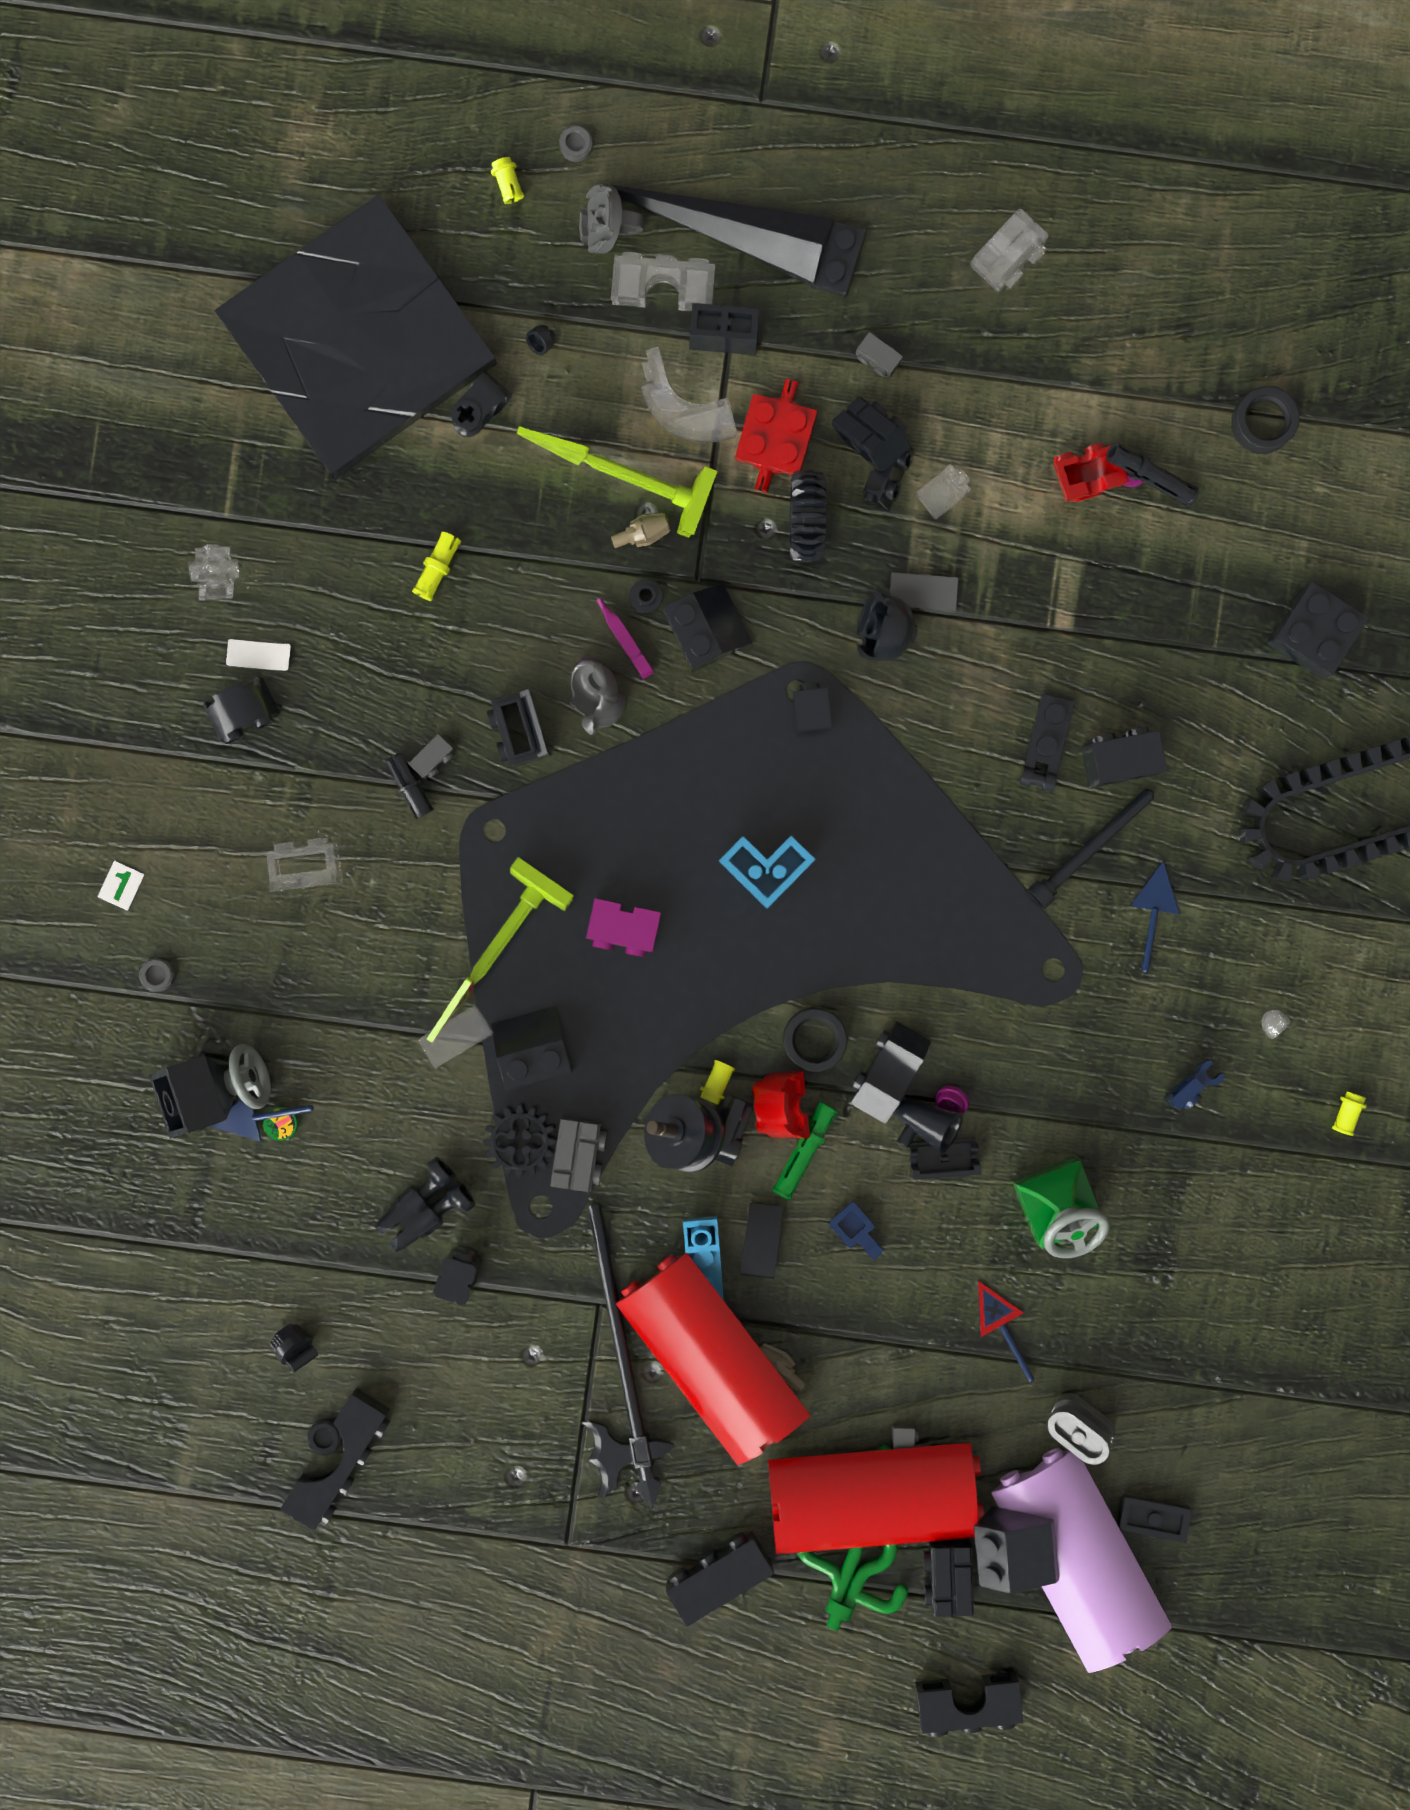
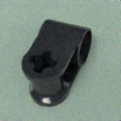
M487 371L483 372L472 383L468 391L454 404L451 410L454 429L463 437L477 435L507 405L512 394ZM464 414L468 417L472 414L473 422L470 423L465 420L462 423L461 415Z

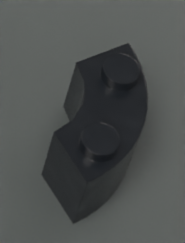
M897 1021L890 1032L883 1030L874 1046L879 1049L866 1073L860 1071L851 1086V1089L856 1092L850 1104L886 1124L900 1104L911 1080L924 1061L931 1041Z

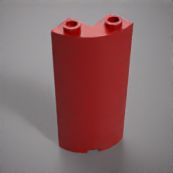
M688 1253L678 1257L671 1254L657 1265L660 1271L652 1278L641 1283L636 1279L621 1291L624 1297L615 1304L737 1465L743 1464L762 1454L768 1445L781 1441L811 1415Z
M971 1443L768 1460L776 1555L975 1538L974 1525L984 1515L982 1503H977L975 1477L981 1475L980 1461L978 1455L972 1456Z

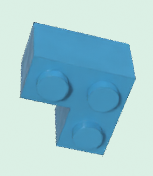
M790 836L767 860L749 841L742 837L719 862L762 905L768 908L810 866L815 858Z

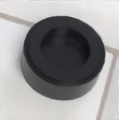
M318 1420L309 1429L307 1442L315 1453L328 1455L334 1452L340 1445L342 1437L333 1424V1420Z

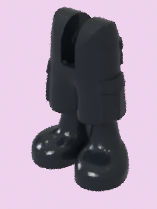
M435 1157L428 1163L430 1175L426 1182L420 1188L414 1185L408 1187L397 1197L394 1205L374 1226L381 1235L385 1234L389 1229L391 1230L398 1226V1222L405 1227L404 1231L400 1230L396 1237L388 1243L395 1252L401 1251L420 1237L424 1238L442 1226V1215L449 1210L459 1208L467 1212L476 1205L472 1195L461 1181L455 1183L434 1204L428 1203V1199L437 1191L456 1179L452 1169L438 1157Z

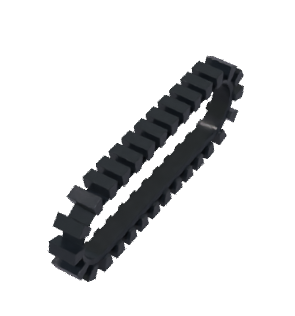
M1410 736L1279 777L1286 791L1284 793H1280L1275 779L1267 781L1256 788L1267 800L1266 803L1261 806L1253 800L1245 801L1240 815L1254 817L1256 820L1254 829L1238 830L1239 843L1243 844L1256 840L1261 849L1256 854L1247 858V860L1256 869L1264 868L1270 859L1277 862L1270 878L1280 881H1291L1292 866L1298 865L1300 881L1319 877L1322 874L1341 870V868L1351 867L1364 861L1382 857V855H1389L1402 851V849L1410 848V825L1303 859L1292 860L1276 853L1268 843L1265 834V820L1269 810L1275 803L1295 794L1409 759ZM1402 748L1404 749V751H1405V753H1406V754H1404V755H1402ZM1381 752H1382L1384 758L1386 759L1385 761H1382ZM1361 758H1362V760H1363V762H1364V764H1365L1366 767H1363V768H1362ZM1341 765L1346 772L1344 774L1341 772ZM1320 769H1321V771H1322L1324 777L1326 778L1325 780H1322V781H1321ZM1300 775L1306 786L1301 787ZM1395 835H1398L1399 843L1397 842ZM1376 841H1378L1379 850L1377 849L1374 843ZM1358 847L1359 857L1356 854L1354 848ZM1335 854H1338L1339 864L1334 857ZM1318 860L1319 871L1313 861Z

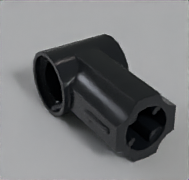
M726 1094L720 1110L724 1123V1142L716 1161L733 1167L743 1141L741 1136L752 1112V1103Z

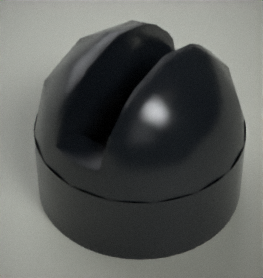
M536 326L526 334L529 348L538 355H544L555 344V333L553 330H548V326Z

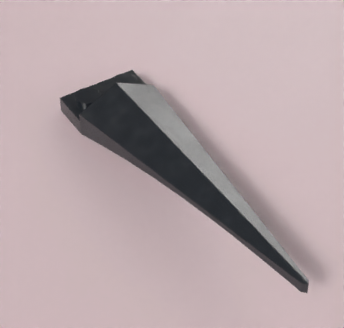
M612 185L617 189L620 198L729 246L815 289L844 297L848 295L865 241L866 229L839 223L832 218Z

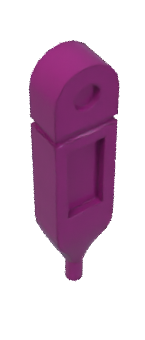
M602 598L596 600L601 607L610 630L642 679L644 680L654 672L649 663L641 654V651L618 616L606 606Z

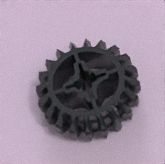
M803 470L795 471L792 475L789 548L790 556L793 560H800L802 562L820 561L824 556L827 492L826 478L823 472Z

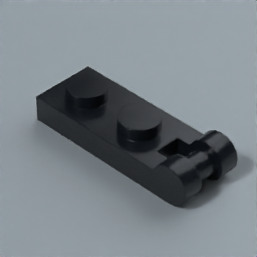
M1045 694L1040 695L1019 785L1030 787L1031 784L1042 787V791L1053 792L1075 702ZM1035 763L1047 765L1045 774L1034 772Z

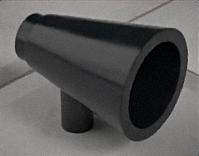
M902 1098L893 1115L898 1117L906 1126L896 1143L908 1149L917 1134L943 1154L954 1142L962 1124L963 1114L917 1100Z

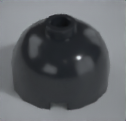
M875 592L873 594L876 598L874 600L867 599L859 617L857 635L863 634L862 645L857 644V650L863 658L889 661L901 656L909 645L914 643L918 629L913 613L907 603L895 596Z

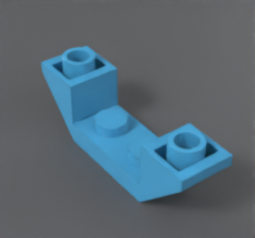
M717 1216L683 1219L685 1253H688L724 1301Z

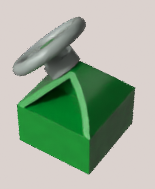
M1072 1157L1012 1181L1035 1243L1041 1249L1045 1248L1052 1256L1066 1259L1075 1258L1092 1251L1106 1238L1110 1226L1109 1220L1099 1210L1081 1161L1077 1158ZM1099 1227L1096 1234L1087 1242H1084L1087 1232ZM1068 1239V1241L1073 1242L1074 1247L1060 1248L1055 1243Z

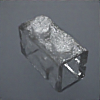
M1018 209L973 257L970 265L997 292H1000L1006 285L1011 289L1024 275L1021 269L1026 263L1030 261L1032 264H1035L1046 252L1047 248L1044 244L1048 234L1037 223H1034L1033 219L1022 209Z

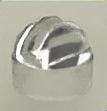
M1278 1010L1266 1012L1261 1020L1263 1031L1271 1039L1277 1037L1291 1023V1020Z

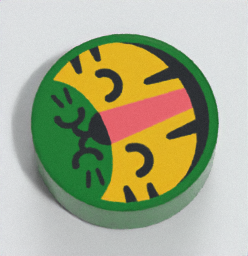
M279 1106L271 1109L269 1112L289 1108L285 1106ZM296 1114L263 1120L265 1133L271 1139L277 1141L292 1137L299 1125Z

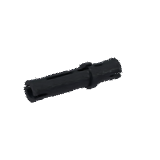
M1119 442L1113 443L1108 449L1106 461L1127 472L1131 479L1146 482L1162 493L1178 500V502L1186 507L1191 506L1197 499L1199 494L1197 492L1199 490L1198 487L1150 461V457L1144 453L1137 454Z

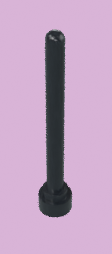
M1151 789L1143 790L1047 880L1042 879L1040 882L1035 881L1027 889L1032 899L1041 908L1046 909L1055 901L1056 889L1154 799V792Z

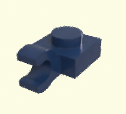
M1208 1059L1204 1060L1191 1076L1188 1075L1164 1098L1173 1108L1181 1110L1185 1107V1109H1189L1201 1098L1199 1092L1205 1088L1204 1085H1218L1224 1080L1225 1075L1219 1072L1214 1078H1208L1206 1071L1213 1062Z
M853 1200L828 1222L829 1226L850 1249L856 1243H859L873 1260L884 1252L880 1245L869 1235V1232L875 1225Z

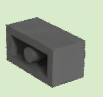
M870 332L856 350L858 360L865 365L869 363L875 368L874 371L882 377L887 376L890 378L903 358L901 354Z
M437 734L408 764L423 779L426 780L428 777L432 779L439 772L438 767L442 763L447 764L454 757L452 753L455 750Z
M892 1424V1449L914 1448L915 1444H918V1431H915L913 1425Z

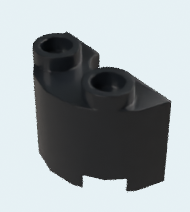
M260 677L255 678L246 685L240 682L213 695V701L203 703V708L219 741H224L225 744L233 743L244 737L242 730L252 725L258 730L274 722L272 717L280 714L264 678Z

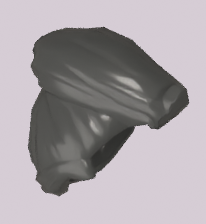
M584 658L577 662L571 676L573 698L570 704L575 706L580 714L584 715L582 727L590 735L596 733V729L609 727L620 720L627 708V701L625 696L618 692V685L614 675L606 666L593 658Z

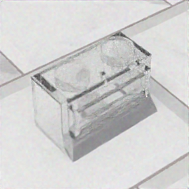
M327 838L307 840L308 846L295 848L294 842L274 844L275 851L266 852L270 880L269 892L277 893L283 892V890L342 884L338 845L334 843L328 844ZM325 853L327 869L285 875L280 873L279 859Z

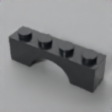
M356 1388L333 1423L343 1441V1456L340 1464L325 1474L310 1475L303 1473L283 1503L280 1511L313 1532L320 1522L327 1525L337 1507L332 1505V1502L337 1494L345 1496L355 1480L349 1476L355 1465L363 1467L372 1452V1449L367 1447L373 1436L380 1439L389 1425L390 1421L385 1417L390 1408Z

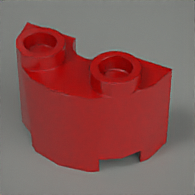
M1098 443L1083 450L1085 455L1077 457L1073 455V452H1067L1053 458L1055 462L1053 465L1066 503L1072 500L1074 503L1102 495V491L1114 487L1119 488L1129 482L1124 470L1106 461V454L1110 446L1104 447L1103 443Z
M773 1072L766 1075L762 1081H756L753 1085L752 1093L755 1098L754 1110L758 1132L767 1134L771 1138H810L808 1115L804 1114L800 1108V1100L806 1094L804 1072Z

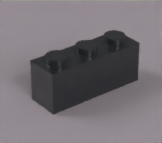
M753 1531L746 1535L744 1532L734 1535L726 1542L728 1546L718 1552L713 1549L704 1553L698 1558V1564L688 1570L686 1567H682L668 1577L670 1581L666 1583V1593L686 1627L774 1575L773 1564Z

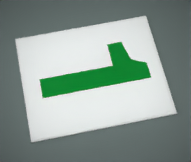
M114 861L98 897L128 911L145 874Z

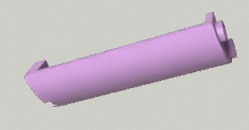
M1058 1447L1046 1452L1042 1456L1044 1461L1034 1470L1024 1473L1014 1470L1004 1475L1000 1479L1001 1484L992 1492V1495L1000 1508L1054 1519L1059 1581L1056 1584L1042 1586L1085 1668L1088 1673L1125 1661V1654L1133 1652L1136 1648L1144 1651L1161 1639L1172 1628V1625L1084 1462L1068 1449L1061 1451Z

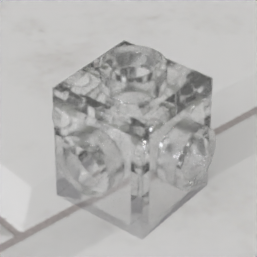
M212 544L202 548H195V561H189V575L191 582H197L199 600L233 598L234 579H239L237 559H231L230 547H220L219 545Z

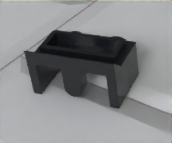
M529 689L491 701L493 709L487 711L492 730L499 728L502 741L497 743L502 762L508 761L512 768L550 757L542 734L540 720L532 700L533 696ZM518 704L531 750L515 755L502 708Z

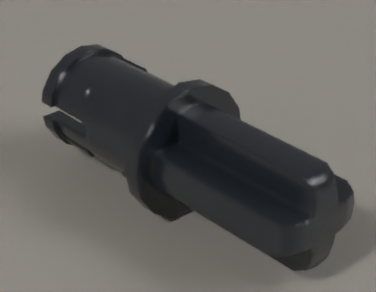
M398 753L390 757L386 764L400 788L397 791L398 794L402 793L414 815V819L416 820L433 811L434 808L431 806L420 785L422 780H417L404 754Z

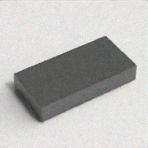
M891 573L889 595L902 599L909 605L910 609L955 613L958 578Z

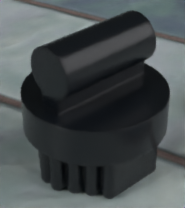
M288 1324L279 1330L270 1342V1346L275 1351L277 1359L281 1364L288 1365L293 1373L319 1356L317 1350L312 1345L311 1337L306 1331H302L297 1324Z

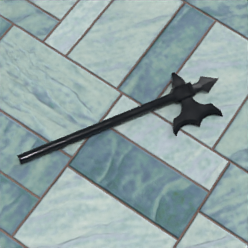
M600 1203L587 1205L632 1436L628 1438L629 1443H621L615 1440L609 1433L607 1425L591 1420L581 1422L592 1432L595 1439V1448L588 1460L599 1469L602 1476V1486L596 1497H604L618 1486L620 1470L626 1464L633 1462L634 1468H638L640 1481L635 1489L653 1509L661 1483L653 1478L651 1466L654 1465L655 1458L661 1457L675 1446L674 1443L658 1438L650 1439L649 1433L644 1432L622 1314L615 1304L619 1301L601 1205Z

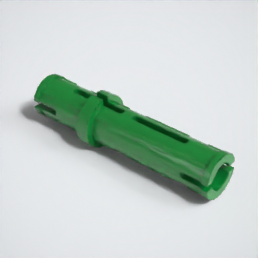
M819 1101L813 1116L808 1122L810 1138L799 1139L781 1175L772 1188L773 1192L791 1200L819 1145H824L826 1141L824 1136L838 1113L836 1109Z

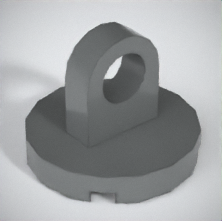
M597 184L588 191L586 198L590 200L587 206L582 207L579 220L580 239L584 246L589 247L587 249L588 252L607 254L613 248L618 235H634L643 231V215L622 210L621 198L617 189L612 185Z

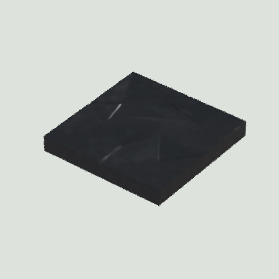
M379 194L214 310L334 479L470 384L483 372L488 371L497 364L494 355Z

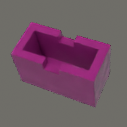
M594 899L586 938L593 940V947L612 950L613 944L625 946L626 954L645 957L646 951H654L661 912L634 907L633 913L621 911L622 904Z

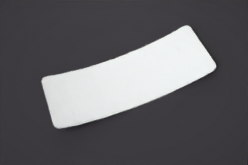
M229 639L226 665L287 671L289 668L291 646L290 644Z

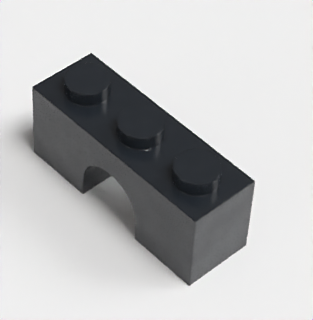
M1007 1672L981 1675L982 1693L976 1701L969 1704L959 1703L952 1697V1689L948 1679L915 1682L918 1718L922 1734L928 1733L929 1736L940 1737L947 1735L948 1731L962 1730L964 1733H976L981 1731L983 1727L993 1726L997 1729L1007 1730L1014 1728L1015 1724L1024 1723L1020 1684L1016 1673Z

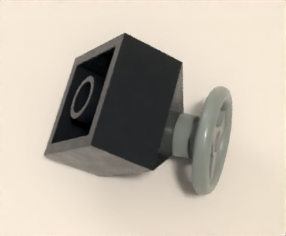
M239 1044L233 1048L229 1058L228 1070L204 1055L149 1075L170 1139L226 1121L236 1095L248 1107L261 1109L268 1103L271 1094V1083L267 1067L259 1053L247 1044ZM244 1054V1064L239 1066L240 1057ZM255 1068H256V1070H257V1072H258L260 1082H259V1080H258V1077H257V1073H256V1071H255ZM254 1090L258 1099L252 1097L248 1091Z

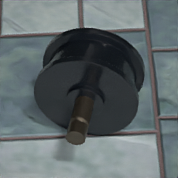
M681 1094L669 1095L658 1101L647 1117L644 1129L645 1146L652 1160L663 1168L698 1172L710 1166L718 1157L724 1142V1123L718 1109L709 1101Z

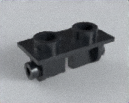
M910 445L909 449L899 458H894V462L883 473L871 470L863 490L865 501L876 504L878 501L886 510L890 511L892 503L900 495V482L905 470L910 468L913 460V448Z

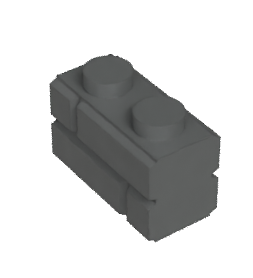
M568 1117L560 1119L550 1186L591 1192L593 1184L599 1185L602 1165L596 1164L597 1152H604L607 1131H601L602 1123Z

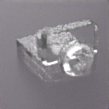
M948 464L940 474L920 488L915 495L934 519L937 520L968 495L971 490L968 486L970 480L961 468L957 467L955 469L951 464Z

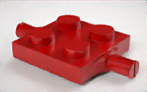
M785 379L781 398H769L757 394L752 395L735 460L753 465L760 470L754 487L757 491H761L762 487V492L768 493L772 474L785 473L793 475L795 471H802L818 411L800 406L794 402L799 385L797 381L793 380L791 385V379Z

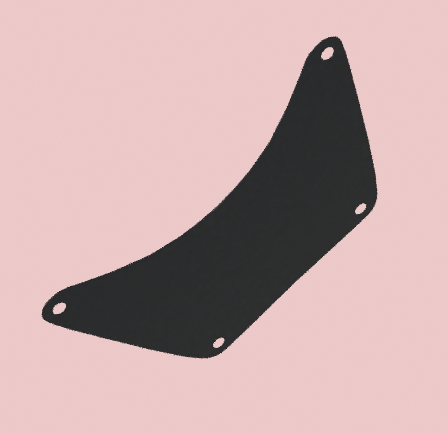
M806 662L792 663L778 668L631 741L480 806L468 816L460 834L461 896L471 972L521 902L520 896L527 888L525 884L510 873V867L518 857L574 895L573 901L565 911L545 898L537 909L533 908L486 975L474 985V994L494 1115L498 1114L504 1118V1108L509 1107L513 1113H516L519 1104L523 1105L524 1112L526 1113L532 1107H536L535 1116L537 1118L544 1114L547 1115L546 1120L543 1122L545 1127L554 1125L555 1129L548 1135L555 1139H558L560 1119L562 1117L602 1123L601 1131H607L604 1152L598 1151L596 1164L602 1165L601 1175L618 1144L656 1089L696 1051L730 1028L764 1010L795 998L831 988L884 982L955 988L1036 1006H1048L1069 998L1079 988L1083 976L1082 964L1064 936L927 773L869 709L833 675L818 666ZM793 680H801L805 684L819 683L820 688L828 687L832 722L831 731L797 735L794 702L790 701L785 693L788 683ZM493 819L501 821L506 829L504 838L495 843L489 842L483 835L485 823ZM792 836L815 860L768 908L762 905L719 862L742 837L749 841L768 860ZM594 899L622 904L621 911L633 913L634 907L661 912L654 951H646L645 957L626 954V947L613 944L612 950L593 947V940L586 938ZM1052 958L1061 961L1065 968L1063 977L1055 982L1048 981L1042 975L1044 962ZM556 1006L573 1071L568 1074L505 1090L496 1057L491 1024ZM519 1118L514 1121V1126L518 1129L517 1136L514 1139H508L506 1136L501 1135L498 1137V1142L501 1147H507L511 1143L517 1144L518 1150L514 1155V1160L518 1164H523L526 1162V1156L522 1154L523 1146L532 1143L535 1147H541L543 1140L537 1135L530 1139H523L522 1132L526 1128V1122ZM557 1143L549 1145L548 1149L555 1153ZM555 1154L553 1158L544 1156L543 1159L546 1161L547 1167L543 1169L536 1165V1174L534 1176H531L527 1170H524L521 1179H517L515 1170H512L508 1176H505L516 1223L524 1233L536 1238L552 1237L571 1227L580 1216L596 1186L595 1184L592 1185L591 1192L550 1186ZM545 1196L551 1201L552 1212L548 1217L538 1219L532 1216L529 1204L533 1198Z

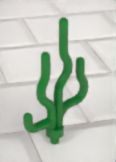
M883 1444L878 1450H890L891 1447ZM898 1544L885 1545L884 1552L879 1558L865 1563L858 1568L855 1574L854 1572L862 1555L863 1547L849 1548L841 1570L831 1561L812 1552L797 1553L803 1563L825 1573L832 1581V1593L825 1608V1611L830 1614L826 1624L828 1628L839 1631L842 1621H850L857 1603L884 1614L894 1613L901 1608L909 1591L905 1584L897 1585L893 1596L889 1600H883L862 1591L866 1580L870 1576L880 1573L891 1566L897 1556Z

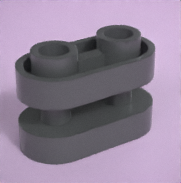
M1066 1393L1057 1398L1048 1421V1430L1051 1436L1085 1463L1097 1465L1104 1462L1109 1455L1115 1435V1428L1112 1422L1076 1394Z

